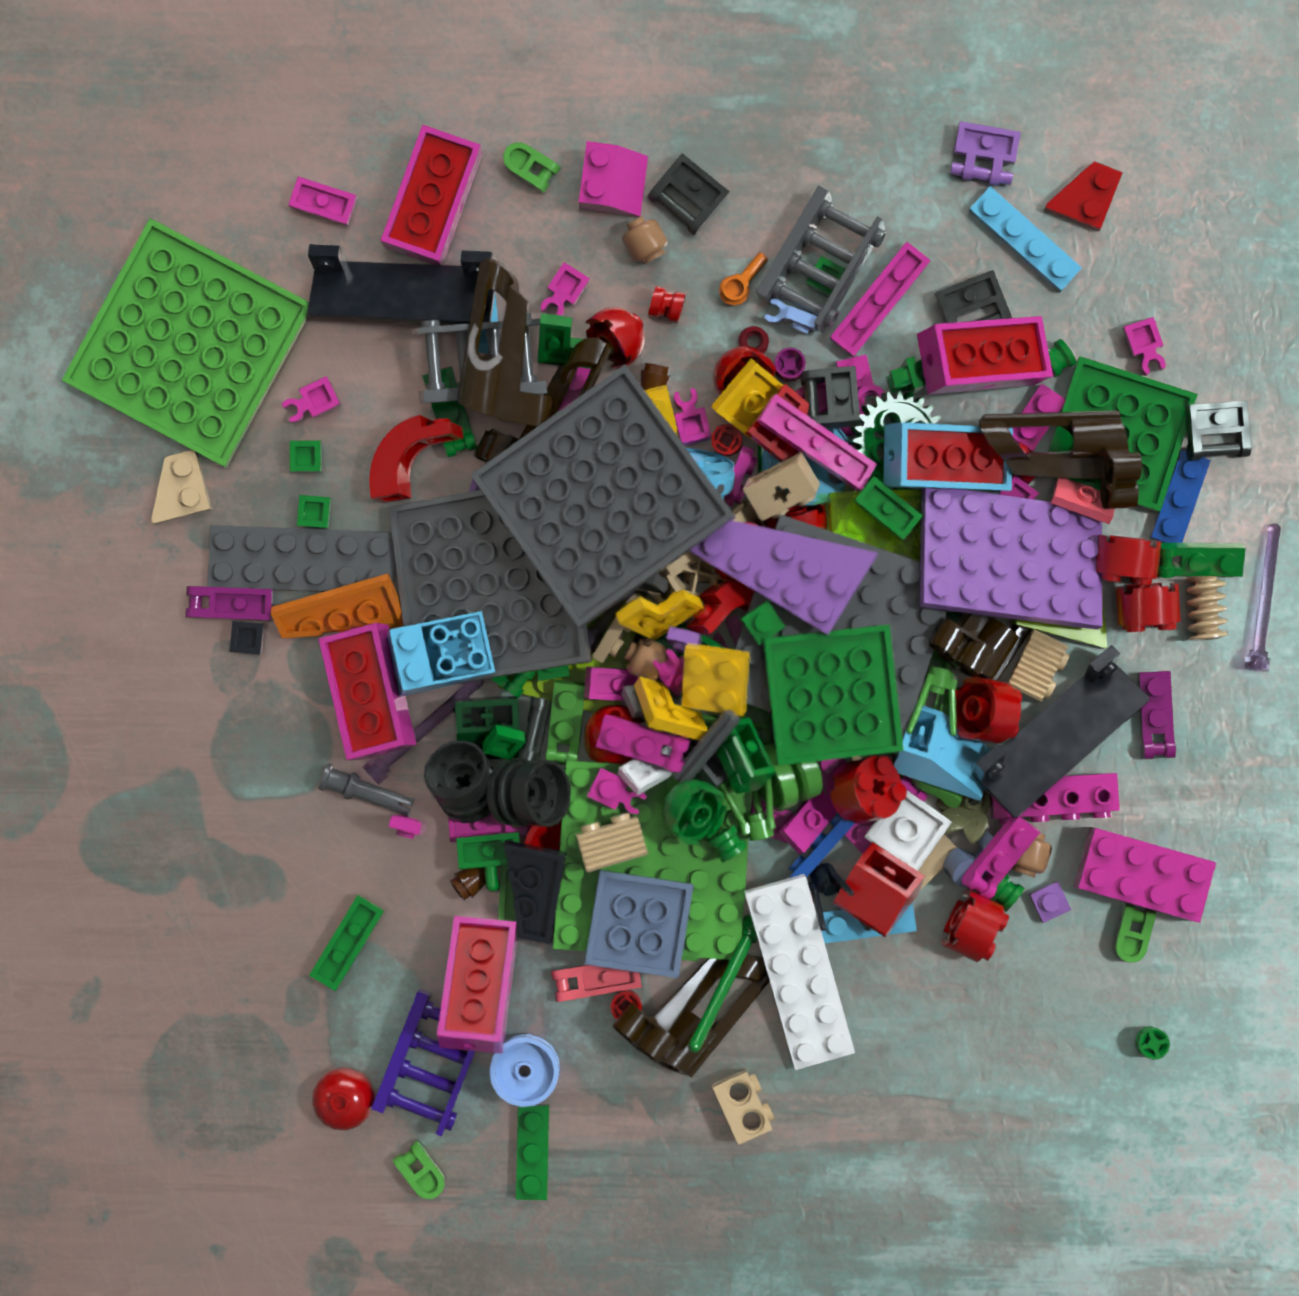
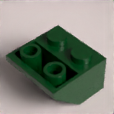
M515 696L453 699L455 741L465 740L475 743L483 750L482 743L495 725L519 730L518 698ZM519 751L513 758H518ZM485 754L486 757L488 758V760H489V759H505V758H501V757H497V756Z

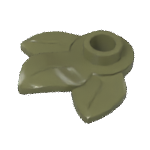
M983 791L981 801L974 806L969 803L975 799L963 795L960 806L956 808L947 806L939 798L936 801V806L943 811L941 813L943 816L952 821L944 834L963 830L971 844L979 841L989 826L986 816L991 807L989 795Z

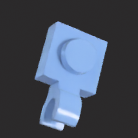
M771 299L770 303L778 306L780 311L777 316L765 314L764 318L768 322L779 324L784 320H788L792 323L791 328L804 334H808L809 330L818 333L814 324L818 316L792 306H787L778 299Z

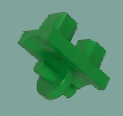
M915 356L906 358L900 368L889 372L886 380L891 395L893 391L898 390L902 392L907 391V393L913 392V395H917L922 387L926 386L921 360L916 362Z

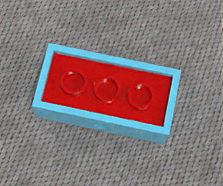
M905 422L885 424L883 484L888 488H945L985 492L1012 491V471L1005 460L998 455L989 443L980 426ZM1008 428L1013 436V428Z

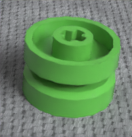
M770 743L763 745L776 771L772 776L773 810L779 813L795 806L798 800L803 802L821 794L823 788L822 776L817 761L778 766L776 764L775 746ZM764 785L761 789L758 790L766 802V791Z

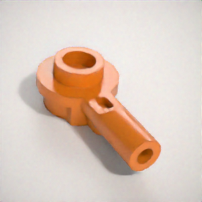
M759 252L741 274L728 276L722 280L719 286L721 300L729 306L743 304L749 296V282L766 264L768 258Z

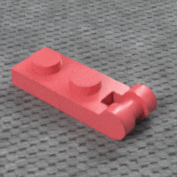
M581 965L551 971L552 980L556 981L557 992H555L556 1002L642 988L640 972L593 965ZM577 977V989L569 988L568 978Z

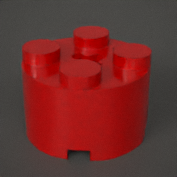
M1099 535L1096 572L1102 573V580L1120 582L1121 576L1130 577V582L1152 585V579H1157L1161 541L1153 540V544L1150 546L1151 541L1145 539L1110 535L1109 541H1106V535Z
M1162 583L1126 585V591L1121 586L1115 587L1117 624L1121 625L1123 630H1126V632L1145 631V626L1153 625L1158 630L1177 629L1176 623L1181 621L1179 583H1170V589H1168V586H1162Z
M970 677L962 682L965 684L960 690H955L956 727L960 737L988 743H1001L1008 738H1014L1018 734L1022 694L1018 689H1014L1006 682L981 677Z
M872 756L846 762L835 770L832 780H835L834 790H831L832 803L838 814L847 821L851 820L861 824L889 818L896 813L901 801H904L907 795L906 787L902 784L898 771L886 756Z
M967 889L963 892V894L967 895V898L964 902L957 900L948 916L943 932L948 933L947 941L941 939V945L975 962H979L982 958L988 961L996 948V944L993 942L997 933L1005 929L1009 915L1004 913L1003 905Z

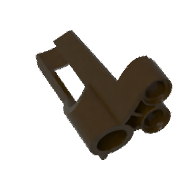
M486 258L480 262L457 395L458 402L468 409L494 416L502 421L538 427L550 417L552 397L520 391L529 302L518 292L519 283L511 270L498 260ZM488 288L497 292L507 302L497 355L478 352Z
M588 338L574 346L566 363L560 365L547 387V393L543 394L552 397L549 418L558 412L579 366H587L592 369L578 398L595 386L611 352L610 344L599 338ZM526 425L519 439L510 434L507 436L495 429H491V431L485 430L473 456L488 463L537 428V426Z
M1119 411L984 414L979 420L978 424L983 434L998 455L1005 460L1014 475L1100 479L1101 503L1104 509L1137 507L1139 498L1137 481L1140 480L1142 474V460L1139 452H1129L1127 436ZM1059 426L1072 435L1073 446L1067 452L1025 453L1012 436L1008 427Z
M969 613L959 626L953 621L948 620V616H945L928 644L946 662L954 665L953 668L971 677L999 681L1031 629L1016 625L1007 627L993 619L995 616Z
M759 956L745 957L736 978L748 979L752 983L726 1015L712 1024L698 1052H692L688 1047L701 1020L692 1011L714 984L721 979L730 961L727 959L708 958L653 1016L648 1017L632 1001L612 1027L636 1050L645 1054L653 1062L670 1071L692 1078L770 982L764 959Z

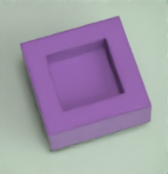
M669 627L666 639L668 644L673 646L672 650L685 654V646L688 643L701 645L702 638L700 633Z
M1058 881L1029 894L1042 923L1071 910Z

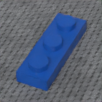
M1181 450L1179 452L1161 512L1157 514L1149 537L1150 539L1161 541V543L1183 542L1211 460L1202 457L1199 461H1189L1186 451Z
M837 813L830 821L834 826L826 835L821 832L810 845L812 851L805 858L799 855L788 869L792 873L788 877L791 878L805 874L807 878L856 822L847 821Z

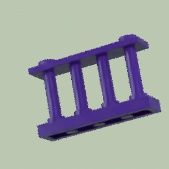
M419 989L371 1109L384 1113L387 1106L391 1108L397 1106L440 1123L436 1135L442 1137L445 1129L452 1130L458 1113L453 1112V1108L476 1051L468 1050V1053L458 1049L440 1048L438 1041L422 1035V1032L418 1030L421 1019L428 1020L429 1017L439 1021L441 1009L433 1006L434 1002L429 1001L432 993ZM419 1047L462 1064L463 1066L457 1081H451L411 1065V1061L406 1059L410 1048L416 1050ZM407 1076L450 1093L451 1096L445 1112L399 1094V1090L394 1089L398 1078L404 1079Z

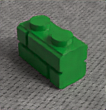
M751 718L740 719L739 723L716 750L717 756L736 794L761 789L767 780L776 773Z

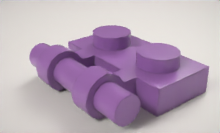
M960 121L954 154L966 157L964 164L952 162L950 174L962 176L961 179L971 181L974 178L989 181L990 185L998 186L999 183L1011 185L1013 173L1002 171L1003 163L1015 164L1021 132ZM975 158L993 161L992 168L974 166Z

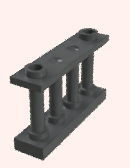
M818 185L756 289V293L761 301L771 305V299L781 297L810 314L818 316L814 324L819 332L824 333L827 326L832 327L839 315L838 307L873 248H878L882 244L886 231H884L883 219L878 216L870 227L834 208L833 203H831L830 192ZM828 218L864 237L857 251L853 253L818 234L816 227L820 220ZM812 244L846 262L848 266L841 278L837 279L801 260L802 256L800 254L804 247ZM790 271L792 273L797 271L833 290L825 305L822 306L788 288L784 281Z
M528 313L520 391L544 394L547 393L546 381H537V375H533L529 330L530 326L540 325L541 318L532 319L531 313ZM439 320L421 321V327L413 329V335H425L429 384H426L427 390L418 391L420 404L458 401L457 395L460 381L457 382L458 388L445 389V383H442L437 334L456 332L459 374L461 377L469 324L440 326ZM503 321L484 322L482 324L481 330L487 331L488 354L490 355L498 354L500 344L499 329H502Z

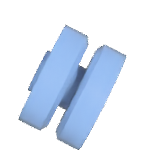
M530 1033L515 1035L504 1041L503 1054L495 1053L490 1066L491 1084L496 1093L507 1103L520 1107L534 1106L547 1099L555 1089L560 1074L559 1056L553 1045L543 1037ZM522 1065L529 1066L531 1069L530 1075L527 1073L521 1075L519 1073Z

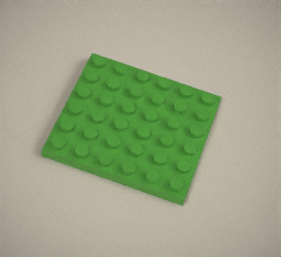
M149 218L64 374L62 381L227 468L309 316L307 313L309 302Z
M566 760L565 772L569 778L571 796L566 815L561 820L559 851L567 852L555 915L552 948L586 951L599 869L591 872L585 870L575 834L582 832L580 827L597 821L600 826L612 823L611 817L629 813L630 817L636 816L639 820L648 855L601 869L692 883L694 886L682 957L730 960L742 938L748 846L735 857L722 863L718 858L719 852L717 849L711 847L708 843L710 838L705 836L697 840L700 844L690 845L685 844L667 829L662 816L666 796L673 787L679 784L674 775L644 791L643 793L647 796L646 799H642L639 796L633 797L630 804L633 808L638 809L639 813L632 814L626 810L621 802H619L615 810L586 796L600 767L618 775L619 767L624 764ZM727 780L724 784L734 798L745 821H748L747 815L751 814L752 791L736 794L730 780ZM627 785L626 790L631 791L632 789ZM720 785L716 787L720 792H722ZM722 798L723 805L726 807V815L716 833L734 824L737 828L739 839L744 840L748 845L749 835H742L740 825L726 798Z

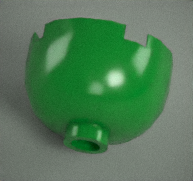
M693 779L680 782L671 789L663 804L662 816L667 829L685 844L697 845L700 844L697 840L705 836L711 838L722 825L726 815V807L723 805L722 799L725 798L723 793L702 780Z

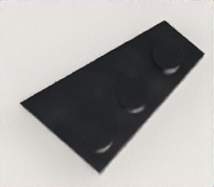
M505 840L504 850L505 855L507 854L508 874L512 884L513 904L519 938L550 944L567 852Z

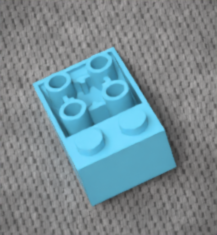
M482 611L390 629L386 636L400 697L435 690L495 673Z
M923 706L913 732L908 734L905 731L903 737L904 751H899L898 754H895L894 767L901 775L981 801L984 787L972 776L975 763L991 749L981 741L960 737L957 733L959 732L957 727L956 735L952 736L950 734L949 717L941 711Z

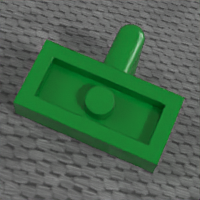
M519 832L456 838L459 870L484 868L487 890L491 893H498L500 891V883L498 882L497 867L508 866L504 842L508 840L520 843Z

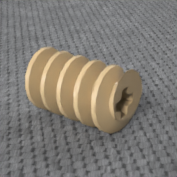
M1216 576L1187 577V582L1195 584V586L1186 589L1187 594L1195 596L1194 599L1187 601V606L1196 609L1187 614V618L1196 621V623L1189 625L1187 630L1197 633L1196 636L1188 640H1215L1228 635L1227 631L1219 629V626L1227 623L1228 620L1218 616V613L1227 610L1226 606L1218 604L1219 600L1227 598V594L1217 591L1218 588L1225 586L1226 582L1217 579Z

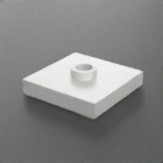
M907 791L904 801H901L896 813L889 818L876 820L865 835V838L918 871L952 821Z

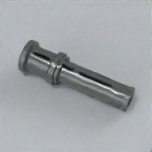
M327 764L318 788L319 790L329 789L342 794L344 799L348 800L356 797L406 817L409 816L411 809L401 806L399 803L412 806L415 798H410L359 780L360 776L357 773L347 774L334 769L332 764Z

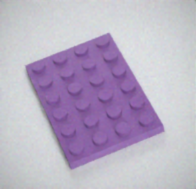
M922 488L920 607L1095 630L1102 627V573L1096 572L1098 537L1102 535L1101 521L1054 505L1049 501L963 489Z

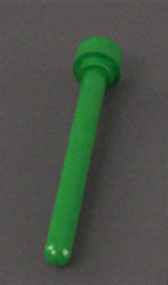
M746 915L743 919L742 938L689 1042L688 1047L692 1052H698L701 1049L752 943H756L758 940L750 915Z

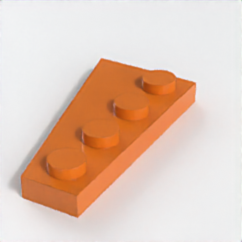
M389 573L273 606L270 613L281 638L322 636L323 632L341 633L373 623L388 624L389 628L403 627L400 599Z

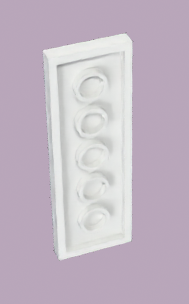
M805 874L744 891L795 1070L854 1054L855 1050Z

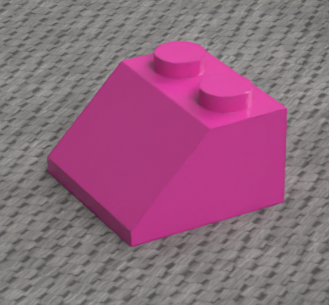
M587 141L579 195V209L641 217L648 156L619 145Z

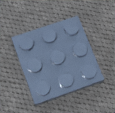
M599 869L584 963L593 966L679 978L694 885L692 883Z

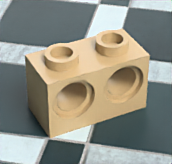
M744 1069L712 1084V1088L738 1145L773 1130L770 1122L775 1120L768 1102L761 1104L757 1093L761 1092L762 1089L755 1073L749 1076L747 1070ZM736 1083H742L747 1087V1094L741 1099H735L729 1093L731 1086ZM755 1112L760 1116V1122L756 1127L749 1128L743 1124L742 1120L746 1113Z

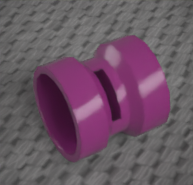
M789 347L777 354L774 365L776 367L775 375L778 379L790 383L800 378V374L804 371L806 364L802 352L796 348Z

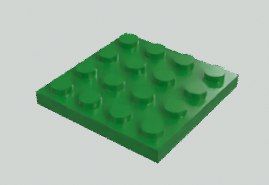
M1079 356L1061 412L1119 411L1127 436L1129 452H1139L1142 460V474L1140 480L1137 481L1139 492L1137 506L1154 512H1161L1187 430L1185 406L1195 404L1198 394ZM1056 426L1048 452H1067L1072 449L1073 437L1064 428ZM1067 478L1100 490V479Z
M890 624L831 631L829 636L823 632L763 639L776 764L778 766L904 751Z

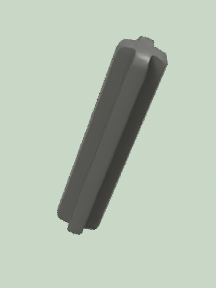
M729 709L719 716L685 758L682 771L674 772V778L679 783L692 780L739 723L740 718L734 711Z

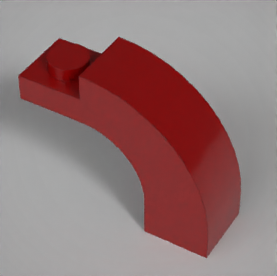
M421 415L411 417L396 425L380 442L373 456L369 474L371 499L384 504L411 499L410 471L415 458L429 446L463 439L462 427L451 422L450 419L442 418L432 421Z
M735 579L722 581L710 586L699 595L705 605H703V609L693 615L694 620L687 626L688 629L701 635L712 634L736 607L747 612L754 591Z

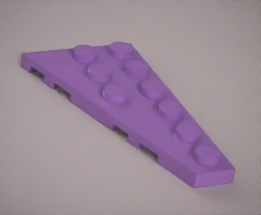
M733 520L689 551L828 636L878 556L877 552Z

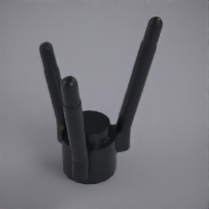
M830 863L816 866L810 874L812 882L808 883L821 931H824L826 926L819 892L825 896H831L839 893L842 888L849 896L854 895V891ZM860 922L865 930H870V927Z

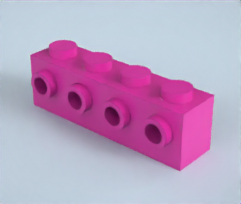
M1117 773L1064 776L1020 816H1030L1031 822L1049 821V815L1060 814L1062 820L1081 819L1080 813L1092 812L1093 818L1112 817L1111 811H1120ZM989 793L991 818L999 819V824H1005L1011 815Z

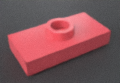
M1057 478L1051 500L1052 504L1110 524L1115 509H1104L1102 507L1100 490L1067 478Z

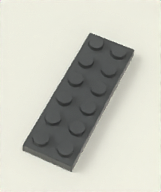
M210 525L208 587L325 592L389 573L395 587L396 563L392 532Z

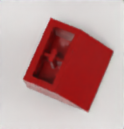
M872 842L856 862L845 881L854 891V895L849 896L841 888L833 904L886 938L919 895L925 876Z

